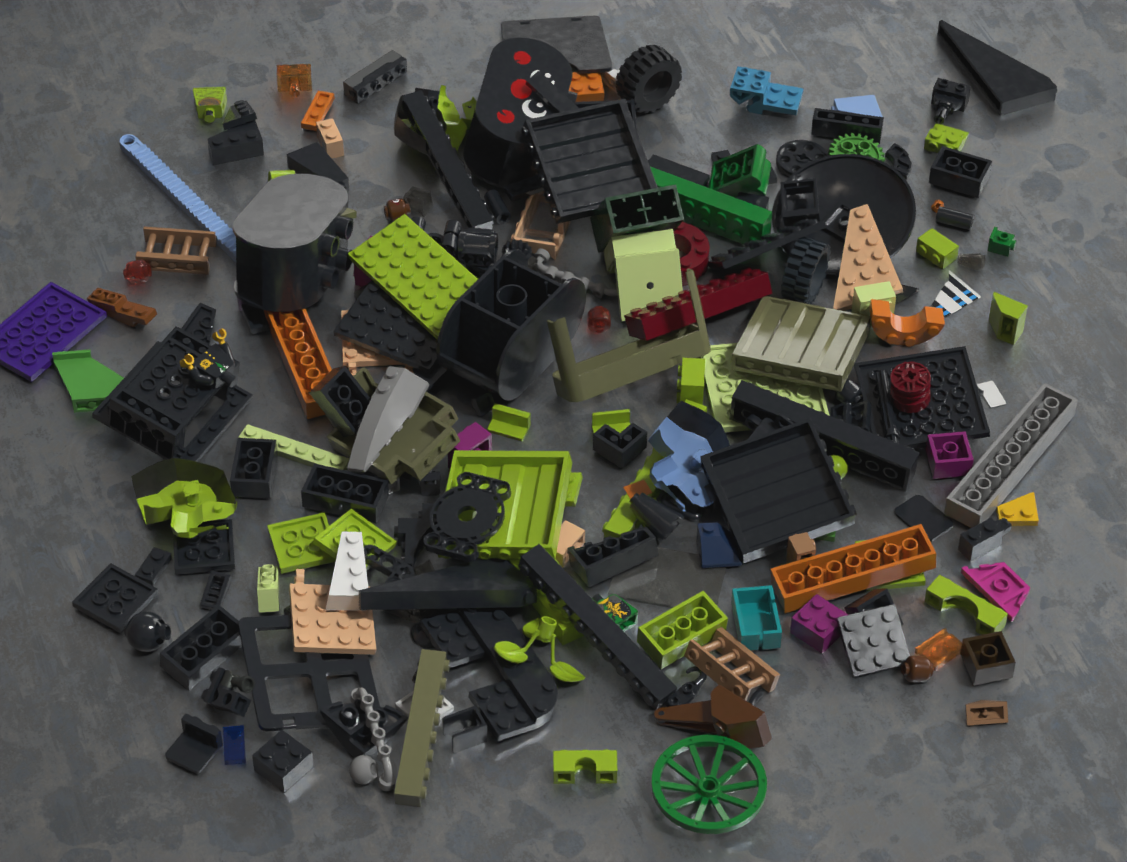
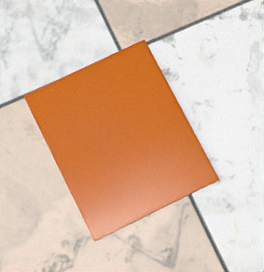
M645 480L623 487L630 499L636 493L639 495L642 492L646 495L653 493Z

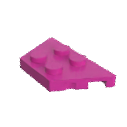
M1005 562L992 565L982 564L979 565V568L968 569V566L961 568V574L994 606L1008 613L1007 619L1010 622L1014 621L1030 592V587Z

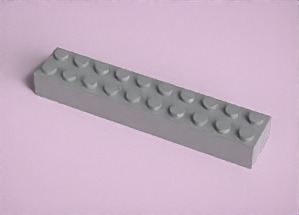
M1044 383L946 498L944 514L971 528L989 519L997 509V506L1004 501L1074 417L1078 399Z

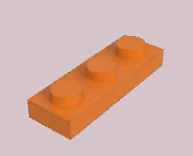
M317 91L301 122V128L317 131L316 122L324 120L335 99L334 93Z

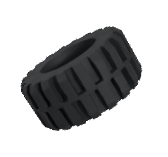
M646 45V47L638 48V51H633L631 56L624 60L625 63L620 66V72L616 76V91L620 98L634 100L635 111L648 113L661 109L664 104L670 101L672 96L674 97L675 91L679 89V82L682 80V69L679 61L659 45Z

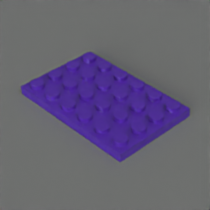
M50 282L0 324V364L32 382L54 363L52 352H63L71 349L107 317L106 311Z

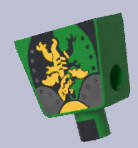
M599 594L592 597L623 631L638 624V610L616 594H612L605 599Z

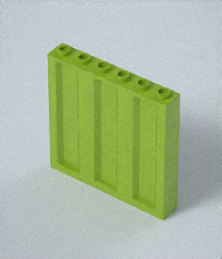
M454 450L446 491L458 486L457 477L461 473L470 472L506 481L510 484L512 492L511 497L503 501L505 519L501 528L490 539L477 544L478 558L521 559L522 555L538 544L554 559L556 558L572 468L569 451ZM466 479L461 484L467 485L471 480ZM482 484L479 488L486 489L489 485ZM499 489L497 493L503 494L507 489ZM467 510L462 512L458 518L462 521H470L475 518L477 512ZM450 544L446 549L453 550L456 545ZM468 549L464 552V554L470 555L474 552V550ZM438 555V558H444V559H449V558H450V557Z

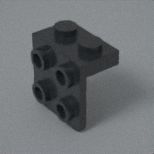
M185 714L181 718L183 732L167 750L165 757L167 760L199 774L223 746L221 730L215 725L203 722L196 716Z

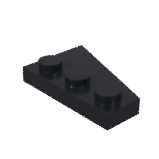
M239 100L230 106L222 125L224 130L256 120L257 116L247 101Z
M199 303L181 329L210 345L216 309Z

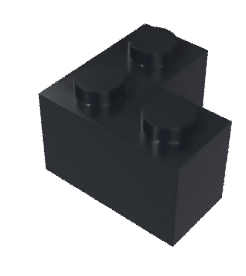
M631 423L621 433L605 424L593 434V450L620 468H624L647 448V431L635 423Z

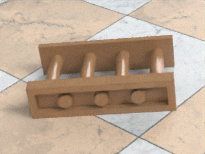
M144 226V238L147 246L145 252H136L135 258L138 270L209 275L210 264L209 257H206L208 247L217 246L215 232ZM155 243H165L163 253L152 252ZM173 244L183 245L181 255L170 254ZM191 245L201 246L199 256L188 255Z
M722 627L716 629L712 642L701 646L693 639L690 640L684 657L718 685L723 686L746 701L751 689L761 686L768 693L774 691L780 677L777 671ZM717 650L723 656L715 658L709 652ZM732 662L738 668L730 670L724 664ZM746 674L753 680L745 682L738 676Z

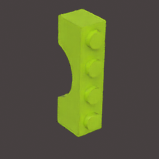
M939 575L926 589L925 603L939 611L950 608L967 611L976 621L975 631L981 635L1002 631L1006 626L1008 613L955 584L950 579Z

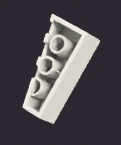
M342 532L325 610L366 611L359 609V590L368 588L362 532Z

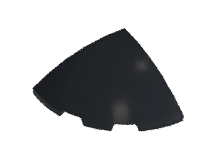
M356 699L354 703L346 704L338 701L320 710V714L332 733L354 758L360 755L371 757L378 751L376 745L371 742L372 732L366 726L367 717L365 711L360 708L361 699ZM373 705V711H377L380 715L378 726L385 730L384 744H386L404 725L408 717L389 705H385V707Z

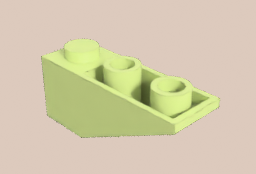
M266 564L258 567L257 595L259 613L279 611V566Z

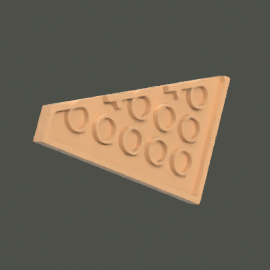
M868 204L850 209L833 309L841 311L852 309L854 287L890 281L895 295L903 293L902 285Z

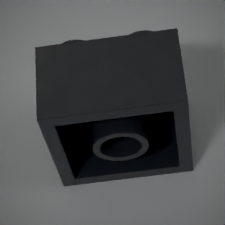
M280 730L252 755L254 771L284 793L314 767L312 751L283 730Z

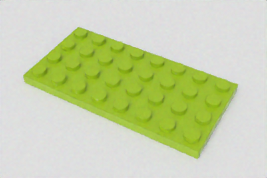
M406 214L348 253V258L437 340L443 321L452 305L478 280Z

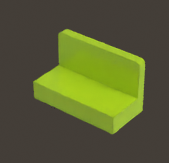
M495 403L492 408V420L487 431L523 441L531 426V413Z
M630 410L592 413V433L594 434L605 424L621 433L630 425Z

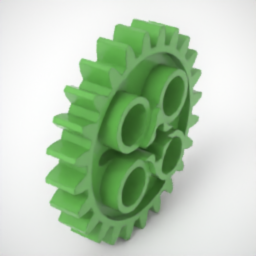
M851 133L850 137L847 134L844 135V138L839 136L838 140L834 139L833 143L830 144L828 151L829 156L858 154L885 161V153L882 152V147H878L879 143H873V138L867 140V136L862 138L861 134H858L857 137L853 133Z

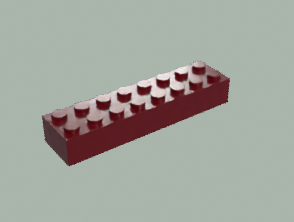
M751 267L742 268L736 274H726L723 279L710 280L709 284L697 285L704 319L772 294L768 272L760 271V269H751ZM688 290L680 291L674 297H664L658 303H648L642 309H632L630 313L624 315L629 336L646 341L696 322L690 291Z

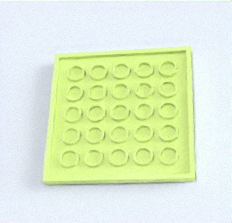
M738 343L710 345L711 352L699 357L700 359H705L704 381L713 418L721 423L725 432L750 430L747 426L729 419L732 396L741 380L753 383L755 386L770 390L777 395L787 397L792 401L829 415L821 387L732 370V353Z

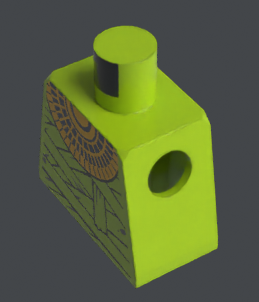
M226 87L193 88L198 118L204 119L208 123L214 122L215 118H222L227 103Z

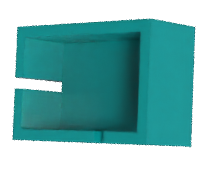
M773 586L733 588L731 607L738 641L749 650H758L759 646H762V649L781 648L782 629Z

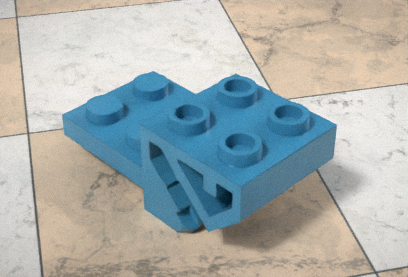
M737 66L730 87V97L740 105L748 100L746 107L750 113L762 115L764 110L797 115L804 88L770 83L771 72Z

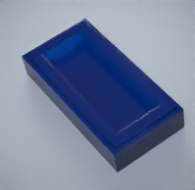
M244 725L223 727L225 765L246 763Z

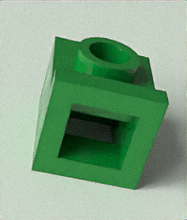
M994 227L989 238L987 251L1008 257L1010 251H1014L1017 240H1014L1015 235L999 231L998 227Z

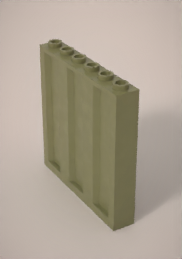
M764 296L732 353L731 369L841 392L870 332L871 316Z

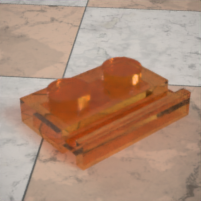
M944 628L916 647L915 654L926 656L932 662L933 669L937 671L960 654L962 642L953 634H949L947 629Z

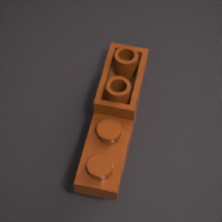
M97 288L86 298L89 303L106 311L109 317L132 327H135L138 323L147 325L157 315L155 308L127 301L126 295L102 288Z

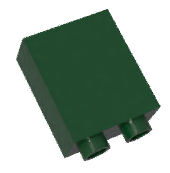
M675 184L607 197L590 217L599 253L604 252L609 240L614 236L673 229L674 232L684 221V216Z

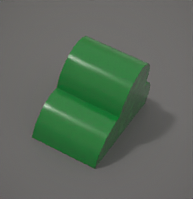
M756 144L713 162L708 188L737 198L739 192L766 196L772 166L771 162L766 159V149Z

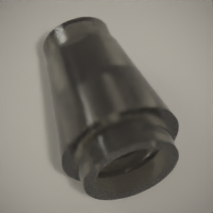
M981 253L959 254L957 263L979 271V269L983 270L985 255H981Z

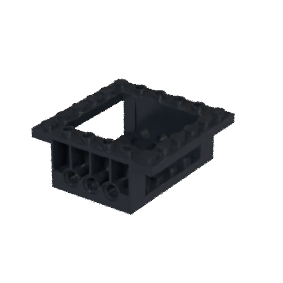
M175 326L162 342L157 341L95 409L92 413V418L165 460L180 458L199 462L252 400L253 394L237 386V383L232 388L223 383L217 389L195 383L187 371L188 368L180 366V360L186 354H191L195 360L209 349L211 345ZM234 359L235 368L233 375L238 378L240 362ZM171 381H179L180 384L174 385ZM161 393H168L169 396H168V397H162L160 394H161ZM213 396L225 401L192 441L184 447L186 427Z

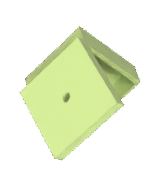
M673 229L611 237L604 250L607 272L609 271V274L616 273L621 321H625L624 315L630 313L632 309H642L648 303L661 302L662 298L667 296L674 297L678 295V292L683 291L679 249L675 245ZM649 282L653 283V288L651 289L647 288V283Z

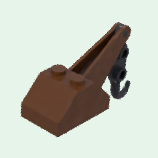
M696 666L687 669L686 673L689 674L696 671L700 673V676L692 682L683 684L666 701V707L658 708L654 712L656 722L659 725L717 734L718 736L733 739L749 749L764 747L772 739L765 712L721 685H718L711 691V700L690 703L698 695L701 685L707 679V675Z

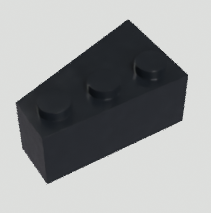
M256 120L230 128L207 139L209 156L213 166L264 155L263 139Z

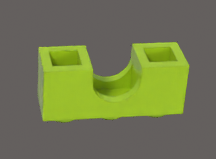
M617 750L553 751V784H575V775L581 770L593 772L596 777V784L617 783Z

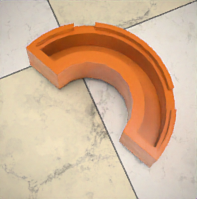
M870 300L872 328L879 338L889 344L911 347L926 342L938 335L945 325L942 308L924 306L916 315L901 317L890 311L889 301Z

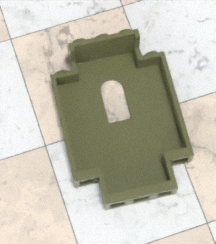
M363 367L353 377L368 396L372 398L379 384L373 380L368 369ZM425 392L414 415L404 421L402 424L403 428L393 434L389 445L379 451L380 455L368 468V471L381 479L388 480V483L391 485L404 472L418 480L425 477L460 442L454 428L451 427L459 419L453 407ZM328 418L330 424L335 429L326 436L333 449L350 459L357 434L343 437Z

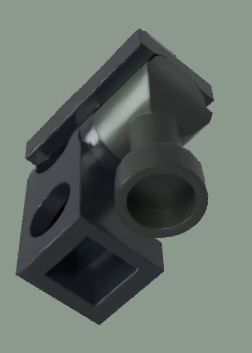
M218 667L217 671H212L209 677L212 683L209 689L203 691L201 698L205 703L218 710L228 711L245 717L252 700L235 691L238 687L241 692H252L255 687L254 679L249 676L240 677L229 670Z

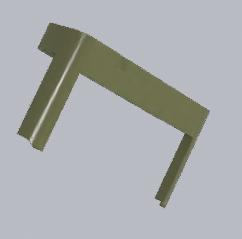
M687 269L685 273L697 325L692 323L647 341L639 339L576 363L565 317L557 319L555 322L547 320L558 370L552 374L556 394L569 402H581L672 368L675 365L682 364L683 358H698L711 352L694 271Z

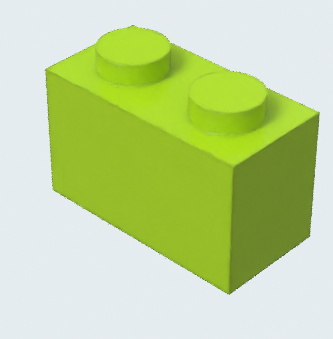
M933 228L917 238L916 252L941 269L946 268L957 260L959 246Z

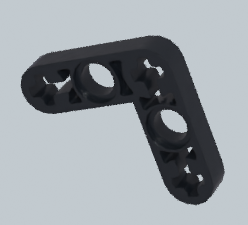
M374 545L364 546L365 564L388 576L389 578L385 583L401 580L400 576L404 573L407 574L402 579L413 577L414 569L409 564ZM385 561L390 562L393 566L385 567L382 563Z

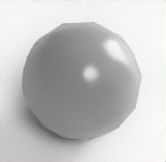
M366 755L357 756L350 763L349 767L350 777L356 783L363 785L371 783L377 777L379 771L377 762L372 757Z

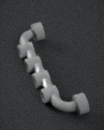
M539 248L534 254L536 268L543 272L544 276L552 280L555 277L560 278L561 284L568 279L577 278L584 283L586 290H593V295L597 298H602L604 294L607 296H618L617 283L615 284L616 289H610L603 283L596 284L586 277H576L569 271L565 273L559 271L555 266H545L543 264L547 263L550 258L549 252L545 249Z
M356 688L351 693L350 701L354 703L356 699H361L360 708L365 711L367 717L365 723L372 732L371 742L377 747V759L382 762L384 773L379 777L378 786L383 791H391L396 783V777L392 774V766L389 759L391 748L384 744L385 730L378 726L380 715L377 711H373L372 708L374 697L368 694L364 688Z

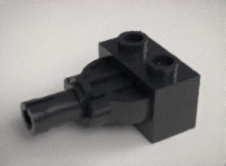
M938 78L933 87L931 104H934V110L937 111L934 116V122L938 123L941 118L939 124H943L946 116L949 115V111L951 115L956 110L964 112L969 102L971 86Z

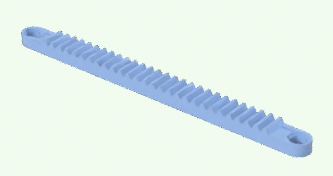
M123 135L119 141L121 150L203 231L215 232L217 245L236 263V236L232 228H229L228 224H225L224 220H221L220 216H217L216 212L212 211V208L209 209L208 205H205L204 201H201L200 197H197L196 193H193V190L189 189V186L185 185V182L181 181V178H178L177 174H174L169 166L166 167V164L162 163V160L158 159V156L153 151L151 152L146 144H143L134 135Z

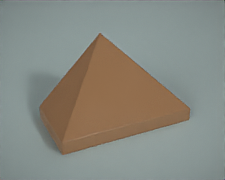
M979 700L965 704L967 726L1008 723L1007 701Z

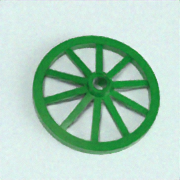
M697 735L674 743L660 755L652 772L651 787L656 805L671 822L696 833L721 834L731 832L746 825L759 813L766 798L767 776L761 761L743 744L723 736ZM697 747H717L710 775L705 773L696 749ZM724 749L742 758L719 779L716 778ZM689 750L700 780L672 759L678 754ZM747 764L753 769L757 780L723 785ZM668 765L694 786L660 781L663 770ZM758 787L753 803L725 794L727 792ZM661 789L694 794L669 804ZM718 799L746 810L740 815L729 819ZM698 800L701 802L694 819L688 818L676 811ZM707 805H713L722 821H701Z

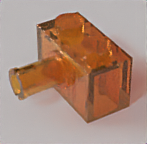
M311 64L277 65L278 92H289V95L294 98V93L298 97L300 91H312Z

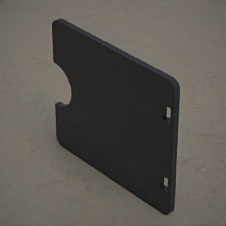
M599 16L513 20L501 23L503 41L511 38H531L545 42L560 51L568 60L571 68L576 69L579 74L609 72L612 70V62Z

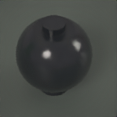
M150 611L135 614L129 620L124 630L129 644L141 652L157 650L163 645L165 640L170 639L172 632L170 624H165L161 616Z

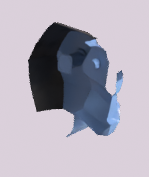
M680 401L648 439V442L664 457L653 464L649 476L653 484L673 497L679 509L685 512V505L675 497L667 486L672 484L678 486L693 504H697L700 507L712 505L716 499L701 467L700 456L728 447L730 444L721 423L705 411Z

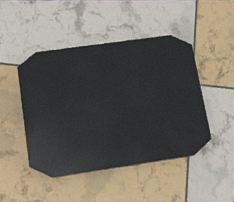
M915 495L895 508L896 516L909 527L922 524L931 542L953 528L952 520L924 496Z

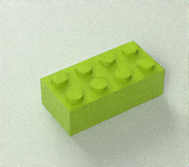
M703 590L638 627L637 643L657 666L663 669L684 657L690 640L693 639L703 646L712 641L716 629L722 627L726 630L728 617Z

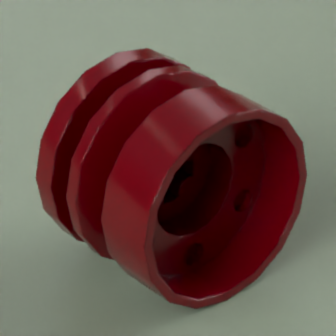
M904 362L897 365L890 375V395L893 406L899 411L906 413H916L923 410L930 402L931 376L927 367L916 362Z

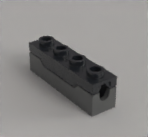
M391 50L343 81L344 95L359 104L407 72V59Z

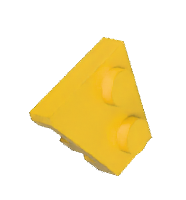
M1034 492L997 506L998 520L1005 518L1012 526H1038L1039 519Z

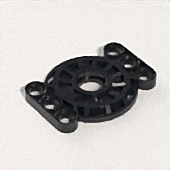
M464 472L457 477L458 486L444 492L433 504L430 511V524L433 532L428 533L423 541L426 550L431 553L465 562H472L479 556L477 544L490 539L501 528L505 519L503 501L509 499L512 492L510 484L506 481ZM466 479L471 480L467 485L461 484ZM482 484L489 485L486 489L479 488ZM499 489H507L503 494L497 493ZM467 510L477 512L475 518L470 521H462L458 518L462 512ZM434 518L437 519L438 524L434 525ZM431 540H438V543L435 545L428 544ZM450 544L456 545L453 550L446 549ZM468 549L474 550V552L470 555L464 554V552Z

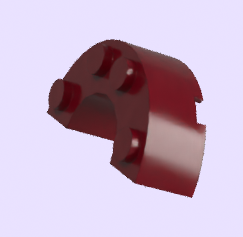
M682 222L673 233L676 248L687 254L680 258L682 286H687L688 282L685 273L687 269L694 271L696 281L707 272L710 244L708 238L700 229Z

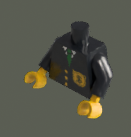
M221 328L219 329L221 337L218 336L217 332L212 334L213 340L218 341L219 344L215 343L195 360L191 354H186L180 360V366L188 368L187 371L195 383L210 386L213 389H217L223 383L232 388L238 381V378L233 375L235 361L227 341H224L226 331Z

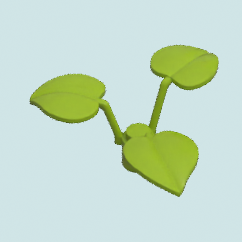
M543 616L523 626V634L531 638L524 648H520L509 641L498 642L493 647L504 659L521 663L528 659L525 652L535 639L551 642V665L553 666H550L549 671L552 675L567 682L582 681L586 678L571 665L562 661L556 663V635L554 630L557 622L551 617Z

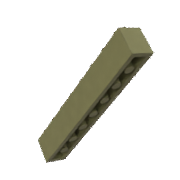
M421 649L394 792L395 804L421 807L422 799H426L427 787H425V781L430 779L428 764L433 762L434 750H431L432 744H436L437 740L435 726L440 724L438 709L443 707L444 696L441 693L442 690H446L447 678H444L445 672L449 673L450 660H447L446 652Z

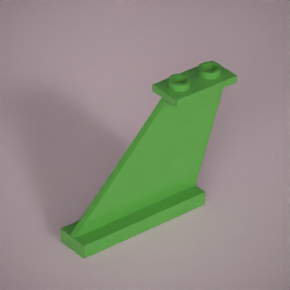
M90 349L52 352L54 367L57 368L72 399L74 413L95 411L124 379V377L93 359Z

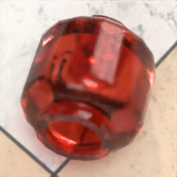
M143 259L129 261L126 264V269L123 270V275L133 285L145 283L152 276V269L150 264L146 263Z
M602 306L590 309L587 314L588 329L595 333L608 331L611 327L610 311Z

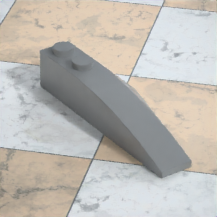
M391 366L387 368L370 400L358 429L347 467L348 470L366 472L380 455L379 451L383 447L388 446L392 441L390 438L396 431L399 432L403 428L402 424L404 421L414 415L429 387L427 381L406 368Z

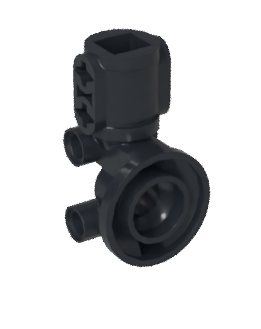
M418 216L411 218L421 229H425L426 222L423 218ZM448 220L443 235L438 233L428 234L458 262L476 266H489L496 263L499 237L498 233L494 230L481 228L461 230L462 225L459 221Z

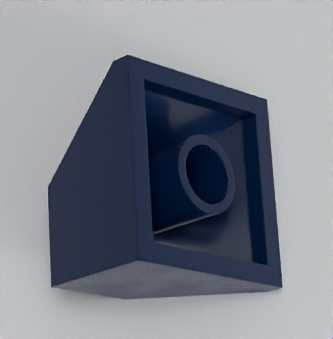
M717 522L697 524L696 543L702 568L742 566L740 554L730 531Z

